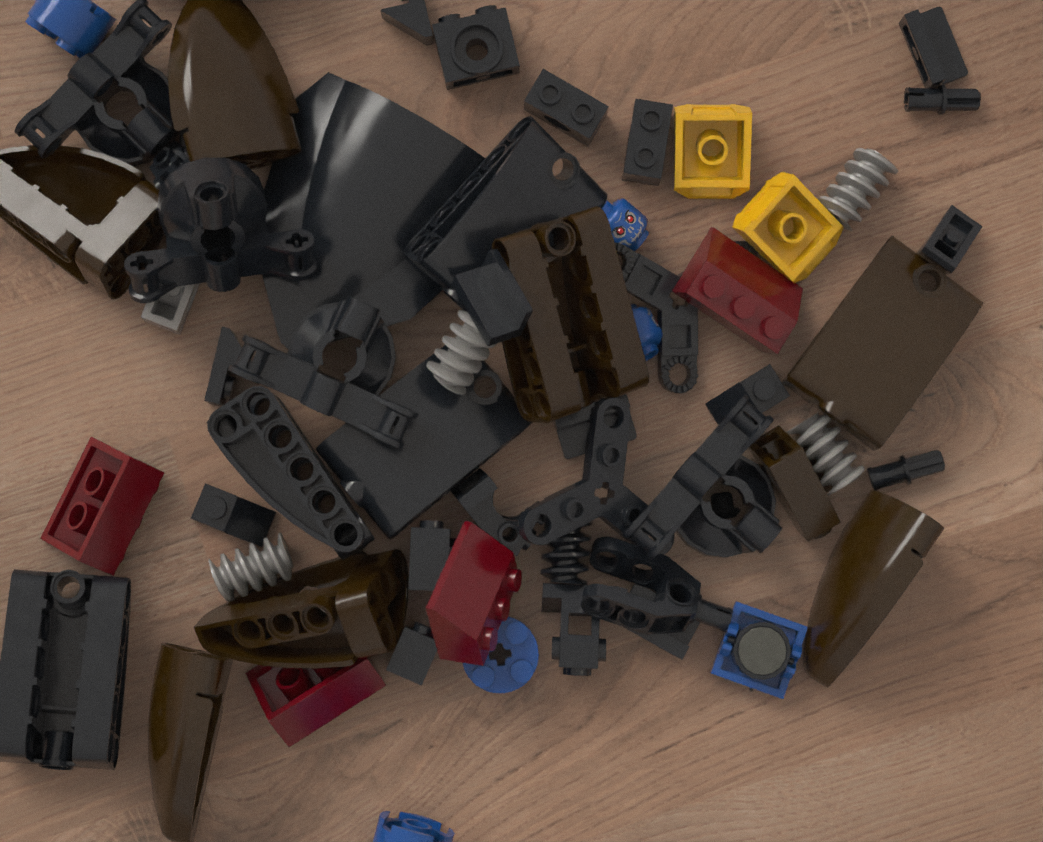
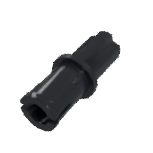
M939 85L938 88L906 87L904 91V104L908 103V105L904 106L906 112L937 111L939 115H943L945 111H976L980 107L981 95L977 89H946L945 85Z
M934 450L906 459L902 455L899 456L900 460L867 468L872 489L877 491L878 489L903 482L909 485L912 484L911 480L943 472L945 470V463L941 452Z

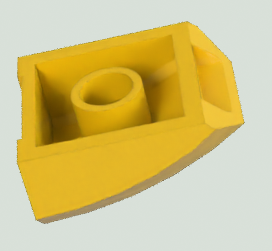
M686 104L674 107V191L688 199H734L750 190L752 111L750 107L736 104Z
M780 172L767 180L765 185L743 210L736 214L732 226L762 257L793 283L806 279L837 245L844 228L794 174Z

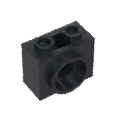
M496 5L484 6L476 9L475 15L461 18L460 14H450L439 18V23L432 24L447 90L520 73L519 60L506 7L497 9ZM474 45L483 46L488 52L481 60H472L466 53Z
M420 520V528L411 527L408 590H434L456 541V538H452V530L444 529L443 521Z

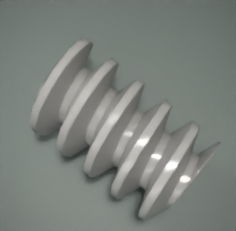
M857 148L853 153L856 161L848 160L844 165L847 173L839 172L836 175L835 179L838 185L830 184L826 188L829 197L820 196L818 199L843 227L849 231H853L847 222L849 219L857 222L862 221V217L856 209L858 207L868 211L871 209L866 196L869 195L877 199L880 197L875 184L886 187L889 185L884 172L895 175L898 173V169L892 162L873 149Z
M459 310L457 315L464 324L451 323L449 326L457 336L455 338L447 335L443 336L442 342L449 348L448 351L436 348L434 354L441 362L428 361L426 366L442 386L456 394L465 395V386L471 385L474 381L473 373H478L481 370V361L488 359L490 355L488 348H493L496 344L487 346L469 313Z
M816 413L786 433L789 435L800 434L796 442L801 447H808L806 455L809 460H816L813 466L815 473H824L820 480L822 486H832L831 491L827 494L829 496L859 478L865 468L863 465L850 466L857 455L855 452L842 453L849 444L847 439L834 440L841 431L840 427L827 428L826 426L831 418L826 414L819 415Z
M281 532L278 533V545L276 546L268 538H264L262 551H259L253 543H250L249 556L245 557L240 549L236 548L235 561L231 562L223 553L220 554V566L216 567L208 559L217 589L227 602L234 601V589L242 597L248 596L249 583L259 592L263 589V578L270 586L277 585V573L285 581L291 580L293 562Z

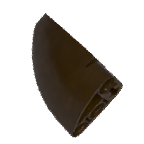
M187 0L181 10L172 37L168 64V86L174 129L176 131L189 130L183 134L189 161L192 162L205 157L228 158L245 164L251 170H255L301 152L293 117L289 116L299 111L296 100L278 56L252 12L242 0Z
M34 145L0 149V218L81 284H92L112 300L118 299L125 294L131 284L130 276L124 268L127 257L140 251L157 250L164 236L157 209L160 189L146 180L145 175L139 169L124 161L88 149L60 146L52 155L45 159L38 155L39 150ZM141 263V270H144V263Z
M870 490L851 521L845 525L828 559L812 603L803 654V668L812 679L828 688L859 653L923 565L922 558L926 557L944 530L940 523L892 496Z
M399 549L370 555L361 551L351 555L344 561L340 557L293 572L289 581H285L280 577L277 579V585L270 586L269 583L263 585L262 591L257 592L255 589H252L248 592V596L242 597L240 595L234 598V601L224 603L206 613L194 626V630L200 644L207 652L240 662L282 668L351 666L358 658L390 653L395 650L403 632L407 614V561ZM306 586L317 588L315 590H303Z
M162 642L153 678L148 716V761L153 800L162 834L173 842H193L222 719V705L233 660L207 651Z

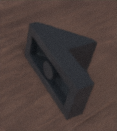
M409 0V3L380 10L382 19L425 45L434 44L425 0Z
M951 205L917 254L931 264L941 266L947 275L951 274L983 226Z
M227 327L221 328L204 400L209 404L223 406L225 399H232L236 378L231 377L232 372L228 368L230 364L236 363L243 347L235 333Z
M771 364L730 387L705 405L717 425H719L725 415L744 394L749 396V402L761 413L785 400L790 395Z
M205 483L191 519L263 547V539L267 538L277 512Z

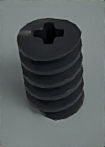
M593 521L545 544L552 548L553 551L542 554L541 559L552 564V567L541 569L540 575L549 578L550 582L588 585L587 581L577 576L579 573L589 571V566L579 562V559L590 556V551L580 547V543L590 541L592 536L582 532L581 528L593 525Z

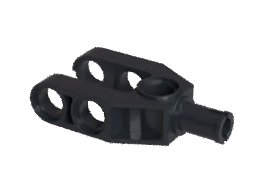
M609 536L597 538L593 542L589 561L594 569L652 589L656 592V599L654 602L628 593V589L622 587L616 589L604 584H591L584 586L581 600V608L586 614L645 635L685 632L688 625L694 621L718 628L723 632L728 629L732 619L733 608H727L702 599L700 594L701 583L670 557L659 553L650 561L647 558L648 553L642 547ZM610 552L616 557H606L599 553ZM644 564L651 567L652 569L644 570L636 567L635 565ZM591 597H600L607 601H597ZM627 610H639L643 612V614L631 613Z

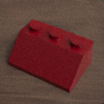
M711 227L672 292L761 352L778 354L798 322L803 288L791 282L783 274L714 227Z
M90 437L40 539L77 561L114 576L119 564L125 557L126 550L136 530L142 523L143 515L152 497L158 491L164 472L102 441Z
M464 521L426 606V611L440 659L484 666L489 651H494L496 648L501 622H505L509 616L510 601L513 593L518 592L521 587L522 572L517 568L515 555L511 550L469 521Z
M370 656L358 658L353 665L346 667L282 668L257 665L245 673L268 722L288 747H291L386 686Z

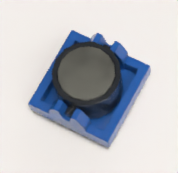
M735 601L731 622L723 634L710 673L784 699L789 681L795 674L796 663L801 657L802 644L808 627Z

